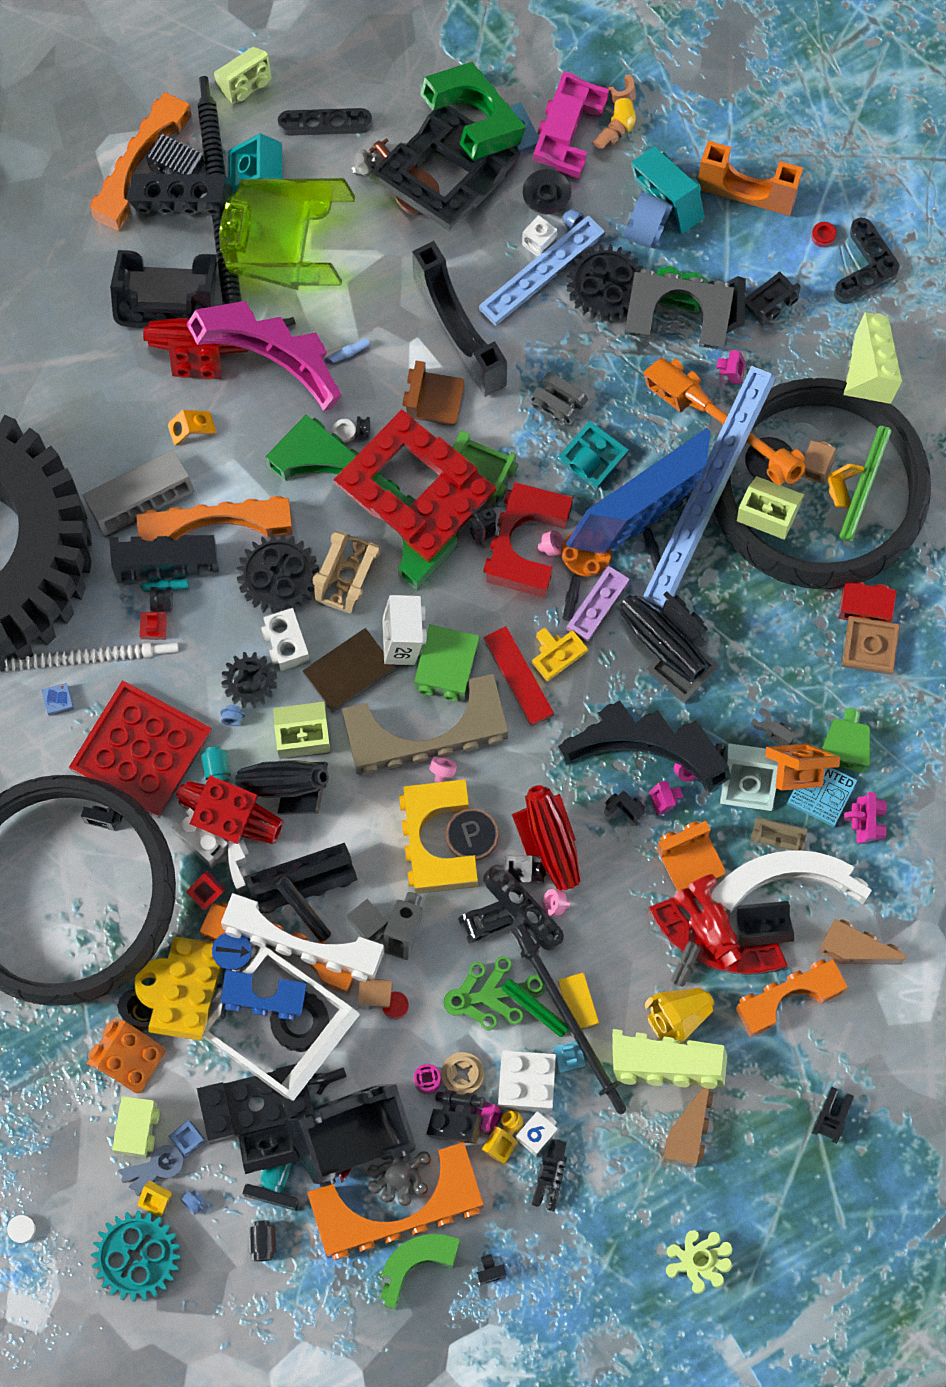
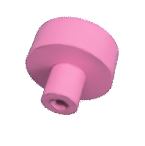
M556 530L546 532L542 535V542L538 544V549L541 553L546 552L550 557L561 555L564 540Z
M433 757L429 769L436 774L434 781L444 782L445 778L454 777L457 764L445 757Z
M550 889L543 897L542 907L549 916L559 917L565 910L570 908V901L567 900L563 891Z

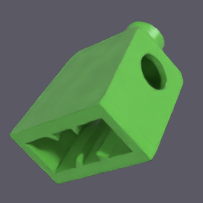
M847 708L845 709L843 720L833 719L822 750L840 756L839 768L866 773L870 763V726L859 723L861 713L859 710Z

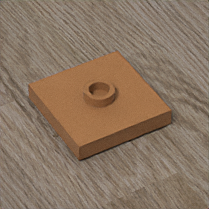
M849 616L841 667L893 675L900 624Z

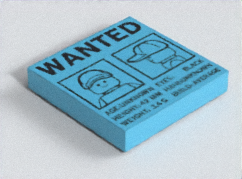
M825 768L823 787L794 789L787 805L834 827L857 780L833 768Z

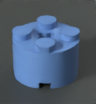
M641 191L623 238L655 249L673 205Z

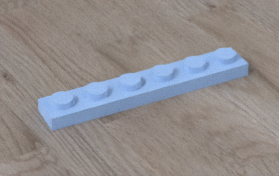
M588 215L481 303L479 310L497 326L572 264L574 258H579L582 251L586 252L605 236V231Z

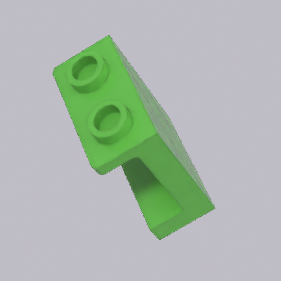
M461 430L453 448L476 466L477 472L496 487V492L486 501L496 505L498 499H503L507 492L508 485H506L509 476L513 478L519 464L516 463V454L511 452L510 456L474 442L470 440L469 433Z
M429 624L426 644L423 646L414 680L415 689L426 696H433V694L442 695L444 699L452 702L465 700L468 679L475 654L479 647V636Z

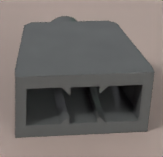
M408 892L404 901H396L384 932V953L408 960L422 919L423 908L419 906L422 900L420 895Z

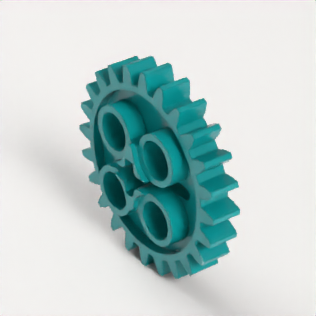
M140 1211L136 1212L135 1218H132L129 1212H126L124 1221L115 1216V1226L106 1223L105 1225L109 1231L107 1233L98 1232L100 1237L103 1238L102 1242H93L99 1248V1252L91 1253L92 1257L98 1259V1262L94 1263L92 1268L101 1270L95 1276L96 1279L105 1278L101 1286L104 1289L112 1286L110 1291L112 1296L121 1291L120 1299L123 1301L128 1294H130L132 1302H136L138 1295H141L142 1299L147 1301L148 1292L157 1297L156 1288L160 1287L166 1291L167 1287L164 1281H174L170 1272L179 1271V1268L173 1262L181 1260V1256L174 1254V1251L181 1247L179 1244L171 1243L177 1237L176 1234L167 1235L171 1228L169 1224L160 1227L162 1219L158 1217L152 1222V1214L149 1212L145 1219H142ZM132 1230L138 1231V1241L134 1244H127V1233ZM147 1235H150V1240L144 1245V1247L140 1251L142 1260L140 1262L138 1260H135L132 1263L127 1276L125 1278H122V1273L128 1268V1266L133 1261V1258L130 1256V1254L132 1252H139L141 1246L143 1245L144 1239ZM153 1245H160L162 1247V1254L157 1259H151L148 1255V1251ZM116 1254H122L124 1257L123 1265L119 1268H112L110 1264L111 1258ZM140 1268L146 1269V1279L141 1283L134 1282V1272Z

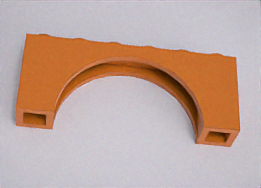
M464 1142L438 1150L440 1176L432 1197L419 1211L402 1220L378 1222L359 1216L343 1203L334 1184L307 1192L327 1258L333 1257L334 1261L348 1257L349 1251L358 1248L360 1252L368 1251L376 1247L375 1243L385 1240L386 1244L401 1240V1235L411 1232L412 1235H417L428 1231L427 1226L436 1223L438 1227L453 1223V1218L464 1215L465 1219L479 1215V1209H483L484 1204Z

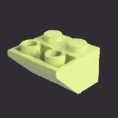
M252 47L214 72L216 85L232 105L238 101L245 100L250 93L258 88L265 87L272 79L269 56L266 51Z
M756 476L749 485L740 504L737 521L785 540L804 498V494Z
M325 702L273 708L279 759L331 752Z

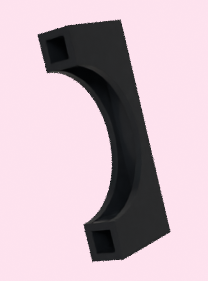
M435 241L412 251L413 278L483 395L486 397L507 386V360L495 341L487 344L473 327L453 288L446 259Z

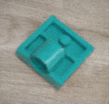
M588 421L558 456V461L598 490L627 456L629 450L591 421Z

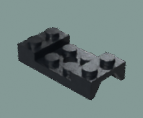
M298 1063L276 1068V1071L266 1074L282 1084ZM257 1076L196 1088L210 1144L285 1124L284 1119L313 1108L307 1084L294 1101L281 1095ZM253 1097H260L264 1100V1106L261 1110L253 1111L249 1108V1101Z

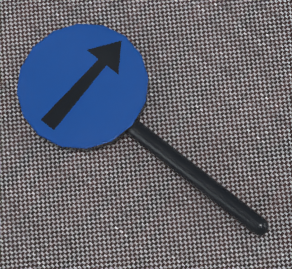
M224 933L214 941L212 946V957L215 963L229 971L244 967L252 954L251 944L244 936L234 938ZM222 1004L220 1018L225 1019V1004Z

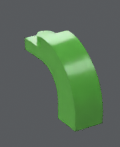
M426 1234L412 1238L398 1247L387 1260L381 1273L383 1278L391 1280L390 1284L385 1283L381 1299L385 1300L384 1306L396 1310L404 1279L416 1266L424 1263H435L453 1268L460 1239L443 1234Z

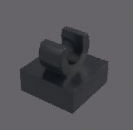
M492 1254L481 1257L484 1270L477 1272L480 1286L506 1278L504 1265L495 1267Z

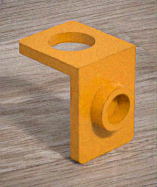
M182 410L168 423L174 445H179L190 434L214 435L216 433L209 411ZM178 422L182 425V432L179 436L176 433Z
M848 464L827 475L830 486L829 493L836 507L849 510L851 500L845 480L863 472V466Z

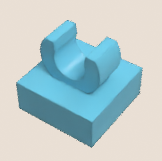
M576 1041L553 1047L559 1074L586 1068L583 1053Z

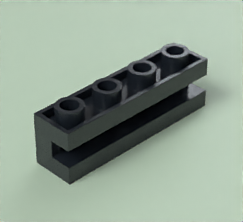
M345 842L245 876L252 900L258 902L260 913H271L277 908L289 904L275 886L276 882L282 877H287L304 899L311 896H320L328 890L337 887H347L352 882L358 881Z

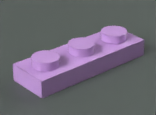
M608 566L567 625L566 630L570 632L573 630L579 638L588 643L629 584L630 579Z

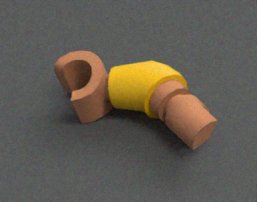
M626 74L624 78L626 87L624 91H616L614 86L608 87L611 101L615 104L614 115L611 117V122L608 125L609 128L606 127L592 142L599 149H603L606 145L614 146L619 140L618 137H622L624 133L628 134L635 124L636 114L633 102L636 98L634 79L629 74Z

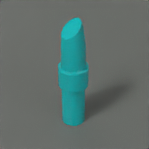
M167 579L143 583L139 586L143 592H150L151 587H157L158 589L172 587L173 590L189 589L188 579L170 581Z

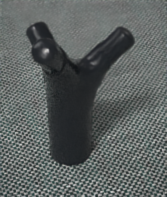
M342 1067L327 1073H314L312 1076L314 1079L309 1080L307 1085L321 1084L317 1093L322 1095L324 1089L330 1083L347 1077L345 1069Z

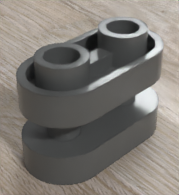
M548 372L541 381L545 389L536 388L530 396L531 404L536 410L540 412L545 411L552 415L557 423L571 425L577 417V413L573 408L582 409L587 403L588 397L577 387L559 376Z

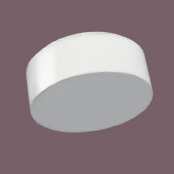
M340 419L334 423L332 433H335L342 439L343 445H349L356 439V425L349 419Z
M18 1215L10 1220L7 1226V1233L14 1242L24 1244L33 1239L36 1233V1226L29 1217Z

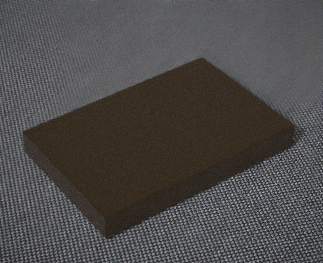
M364 628L302 671L333 713L393 672L395 666L393 664H384L383 650L368 630Z

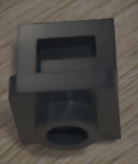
M625 791L619 795L614 793L605 802L604 814L607 817L620 808L636 826L645 818L644 805L636 797L632 799Z

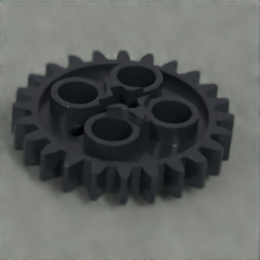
M602 244L599 245V251H595L590 247L589 255L582 251L581 260L574 258V266H569L570 275H567L566 282L569 283L567 284L566 291L571 292L569 300H576L574 308L582 306L581 314L584 315L589 311L591 313V320L596 315H599L600 322H603L605 316H608L609 320L613 322L614 315H617L622 320L623 312L625 311L628 314L635 272L640 273L641 269L644 268L643 266H637L638 258L630 260V251L623 255L622 247H619L617 251H613L611 244L608 250H604ZM602 266L604 270L597 271L594 267ZM622 274L628 278L622 280L617 278V276ZM593 287L596 290L593 292H588L585 290V288ZM614 295L619 299L613 301L608 299V297Z
M271 534V539L268 542L262 536L261 545L253 541L252 546L254 550L245 549L247 558L240 557L239 560L243 566L237 567V573L240 574L237 577V582L242 584L239 587L240 592H247L244 596L246 602L253 599V608L261 604L262 613L271 608L272 614H275L277 609L284 611L288 607L293 608L295 612V604L304 607L303 598L312 599L309 591H315V585H313L312 580L314 575H316L315 573L319 572V565H313L317 562L316 556H310L312 553L311 548L303 550L304 541L295 544L294 536L289 541H286L284 534L280 536L279 540H276L274 534ZM269 555L278 557L276 561L271 563L265 561ZM284 555H288V557L282 565V559ZM292 564L301 565L298 571L288 569ZM281 565H282V573H283V575H282V574H279V575L277 576V579H276V582H275L274 574L277 575V574L279 573L280 568H281ZM261 577L268 579L264 585L255 583ZM274 585L273 593H272V594H269L268 592L271 590L272 586ZM283 586L292 588L287 594L279 592V589Z

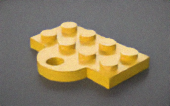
M174 936L168 958H158L149 961L135 976V990L138 999L144 1005L153 1009L149 1023L150 1033L202 1041L222 969L215 963L212 957L213 942ZM146 978H154L156 980L150 986L142 984V981Z

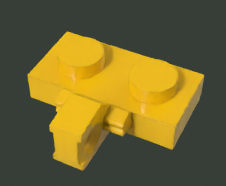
M544 627L536 633V638L542 645L539 648L541 654L532 660V664L548 682L588 653V648L573 630L562 638L558 635L553 638Z

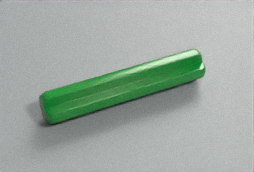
M507 979L502 985L501 989L559 1037H563L567 1033L569 1028L565 1022L512 979Z

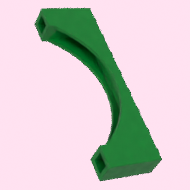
M305 414L265 456L267 466L286 481L289 477L302 474L327 473L338 475L359 453L352 448L349 450L345 447L342 439L335 433L329 434L318 419H311ZM380 471L372 478L385 491L389 490L408 507L416 501L412 496H405L401 493L399 486L394 481L384 479ZM457 534L448 541L429 563L403 540L402 562L398 565V575L418 591L458 547Z

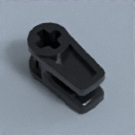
M499 901L483 908L469 911L458 918L459 923L464 925L468 934L466 937L468 943L477 942L514 923L511 915L501 918L497 917L496 920L491 922L484 921V919L493 915H499L500 912L506 909Z
M831 1086L811 1133L814 1135L819 1133L831 1138L832 1142L837 1144L844 1129L845 1120L854 1095L846 1094L842 1104L838 1107L839 1112L837 1116L831 1115L833 1104L838 1099L836 1097L838 1089Z

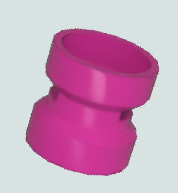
M423 1064L416 1069L414 1073L416 1089L425 1095H431L439 1089L441 1075L434 1065Z

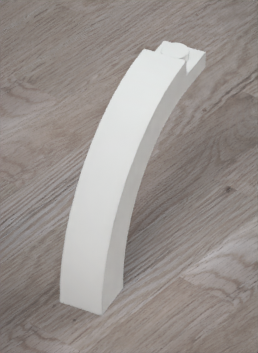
M801 850L775 852L760 856L743 864L720 882L711 893V897L714 903H721L726 914L730 916L737 905L751 892L765 884L781 879L805 878L821 881L841 890L861 904H864L872 890L868 888V884L858 877H850L855 868L852 865L829 855Z

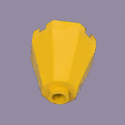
M701 988L659 992L649 997L644 1004L646 1009H651V1014L647 1015L648 1022L659 1041L663 1037H671L682 1044L713 1012L714 1000L709 992H705Z

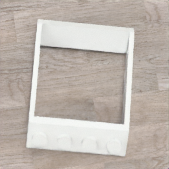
M254 945L251 946L252 954L248 963L244 967L232 971L253 974L266 957L298 981L306 983L308 988L337 1007L339 1011L282 1084L208 1032L221 1014L222 1004H220L222 987L217 988L215 991L203 1038L281 1095L294 1101L360 1014L267 947Z

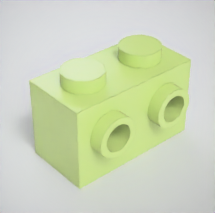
M121 1097L112 1151L115 1154L148 1158V1152H153L155 1136L152 1135L153 1125L158 1124L160 1109L156 1108L157 1105L154 1101Z

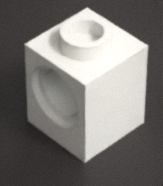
M539 215L523 231L522 245L537 257L557 241V229Z

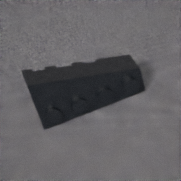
M184 535L174 541L173 538L167 536H157L153 541L142 540V537L138 536L131 537L130 542H119L118 537H109L111 566L117 583H122L123 585H133L137 581L143 580L157 582L162 580V578L173 577V579H185L188 575L197 574L201 577H207L215 572H219L214 535Z

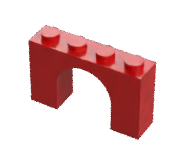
M514 482L512 490L508 489L504 500V504H507L506 512L500 513L497 527H500L499 535L493 536L490 550L494 551L492 558L486 559L483 573L487 574V583L546 598L553 567L520 557L513 550L510 538L519 526L529 522H540L566 529L573 506V497Z

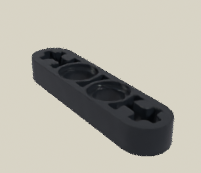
M365 108L287 110L278 116V127L282 134L288 136L366 133L372 127V115ZM334 117H341L344 120L340 126H334L330 121ZM348 117H351V125H348ZM359 117H364V124H359ZM310 118H317L320 121L315 127H310L306 124ZM290 119L292 123L291 126L288 127L286 126V122ZM299 119H302V127H299Z
M494 865L485 872L483 882L486 888L520 924L524 923L526 925L525 927L529 934L543 949L553 950L564 940L562 929L506 868L501 865ZM495 875L500 878L497 882L493 879ZM507 885L508 888L503 891L502 888ZM509 892L516 893L519 896L520 903L512 902L509 898ZM527 912H533L537 916L538 922H531L527 917ZM543 924L545 927L539 930L538 928ZM549 934L553 935L551 941L547 937Z

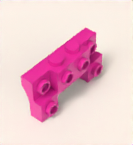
M563 71L554 99H549L545 114L548 115L546 121L541 120L538 129L540 137L533 154V161L555 167L556 171L563 175L580 179L587 159V151L570 146L583 112L602 117L609 97V89L591 84L575 74Z

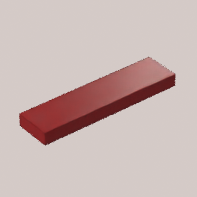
M507 626L484 636L485 644L530 726L532 727L554 716L552 708Z

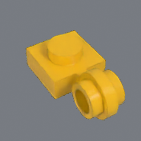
M508 1110L502 1115L501 1123L504 1129L495 1126L482 1148L484 1152L504 1165L518 1143L512 1136L514 1132H518L523 1127L524 1123L522 1115L515 1110Z

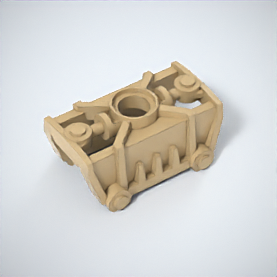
M335 531L331 535L332 545L320 573H316L312 580L313 585H315V599L322 604L351 614L355 601L362 597L361 587L370 566H372L374 559L379 557L381 550L379 545L350 536L341 531ZM348 541L353 542L354 554L353 556H348L347 561H345L343 552ZM365 552L364 558L361 564H359L360 560L358 559V556ZM352 569L355 572V576L351 580H344L340 576L342 570ZM336 584L337 593L333 594L329 600L324 599L328 587ZM348 591L346 606L344 607L341 596Z

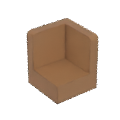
M367 979L366 982L360 981L358 1009L369 1010V1006L388 1008L393 989L392 980L374 979L372 981Z

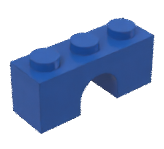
M225 971L220 1004H225V1010L241 1012V1008L252 1009L251 1014L268 1016V1012L278 1013L279 1019L294 1021L295 1016H301L306 983L279 979L275 994L269 998H261L252 990L253 974Z

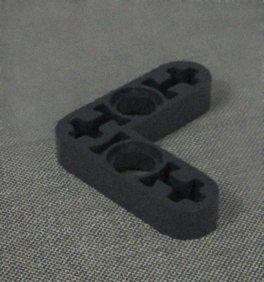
M860 217L852 222L850 236L869 265L837 282L834 296L842 304L851 303L896 278L899 271L897 259L872 222L866 218ZM858 226H859L861 229L866 228L865 235L863 234L862 231L857 232V227H858ZM872 244L878 245L881 252L879 254H872L868 251V246ZM884 264L887 268L892 267L891 273L888 270L883 271ZM869 275L872 277L873 283L865 285L860 281V277ZM843 287L845 290L852 288L849 295L846 292L841 293Z

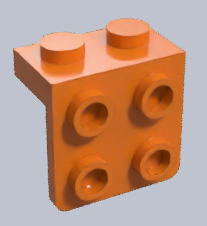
M707 821L689 823L684 827V831L677 834L674 831L663 835L660 838L661 841L658 842L657 852L677 892L689 888L688 885L706 875L714 874L716 879L725 874V868L709 838L711 829Z
M114 1018L104 1028V1036L99 1044H96L89 1052V1060L86 1064L95 1070L105 1073L132 1092L140 1093L163 1058L166 1049L126 1021Z

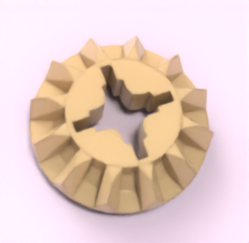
M458 1052L445 1060L441 1070V1078L448 1090L465 1095L467 1092L473 1093L477 1091L484 1079V1068L480 1060L473 1054ZM455 1065L462 1070L472 1067L467 1074L470 1083L463 1078L457 1079L454 1082L458 1075Z

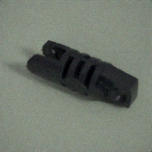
M551 1140L548 1151H544L532 1199L533 1206H540L545 1189H549L546 1208L552 1212L556 1209L567 1157H564L565 1141Z

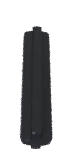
M282 877L275 884L276 888L320 942L326 941L331 936L330 930L287 877Z

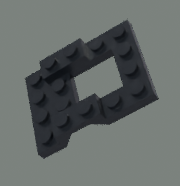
M446 106L432 111L425 119L418 133L408 143L400 142L371 171L370 179L449 231L472 207L476 208L504 180L505 173L519 160L520 152L511 147L472 160L460 145V140L464 127L475 122L451 106ZM435 150L469 172L445 197L408 173L413 167L418 168Z

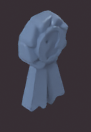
M162 1145L153 1151L150 1162L123 1168L118 1171L123 1175L122 1183L138 1178L129 1185V1188L135 1190V1194L140 1196L148 1180L153 1182L157 1176L171 1179L182 1171L184 1158L177 1147Z

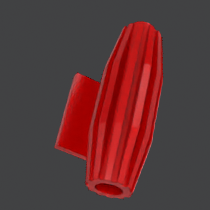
M187 318L150 321L148 326H144L143 340L148 341V346L169 351L172 376L222 379L220 355L246 353L249 351V349L226 344L197 345L187 326L190 320Z
M209 775L206 785L187 781L186 784L180 785L176 793V798L179 799L178 804L186 810L191 808L194 811L189 823L190 825L235 844H238L241 837L275 844L283 829L284 820L255 803L258 795Z
M542 785L533 786L525 795L526 808L511 814L525 855L540 856L544 868L557 889L561 891L573 889L581 882L577 850L574 844L576 838L560 794L554 796L550 788Z

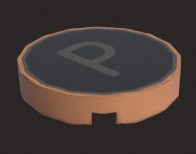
M474 808L462 810L455 814L448 823L446 830L447 844L452 853L457 857L475 855V861L482 860L491 854L497 844V825L493 818L485 811Z

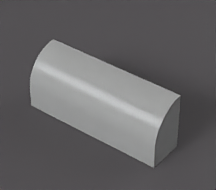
M171 450L82 495L105 537L137 521L136 514H142L147 510L157 511L195 492L189 475L174 450Z

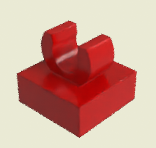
M141 612L140 640H166L167 613Z

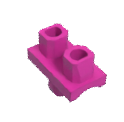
M868 792L866 796L858 797L857 803L852 804V811L844 813V820L852 822V830H857V844H866L870 841L882 840L886 837V827L883 824H876V816L881 817L885 815L887 802L876 798V793Z

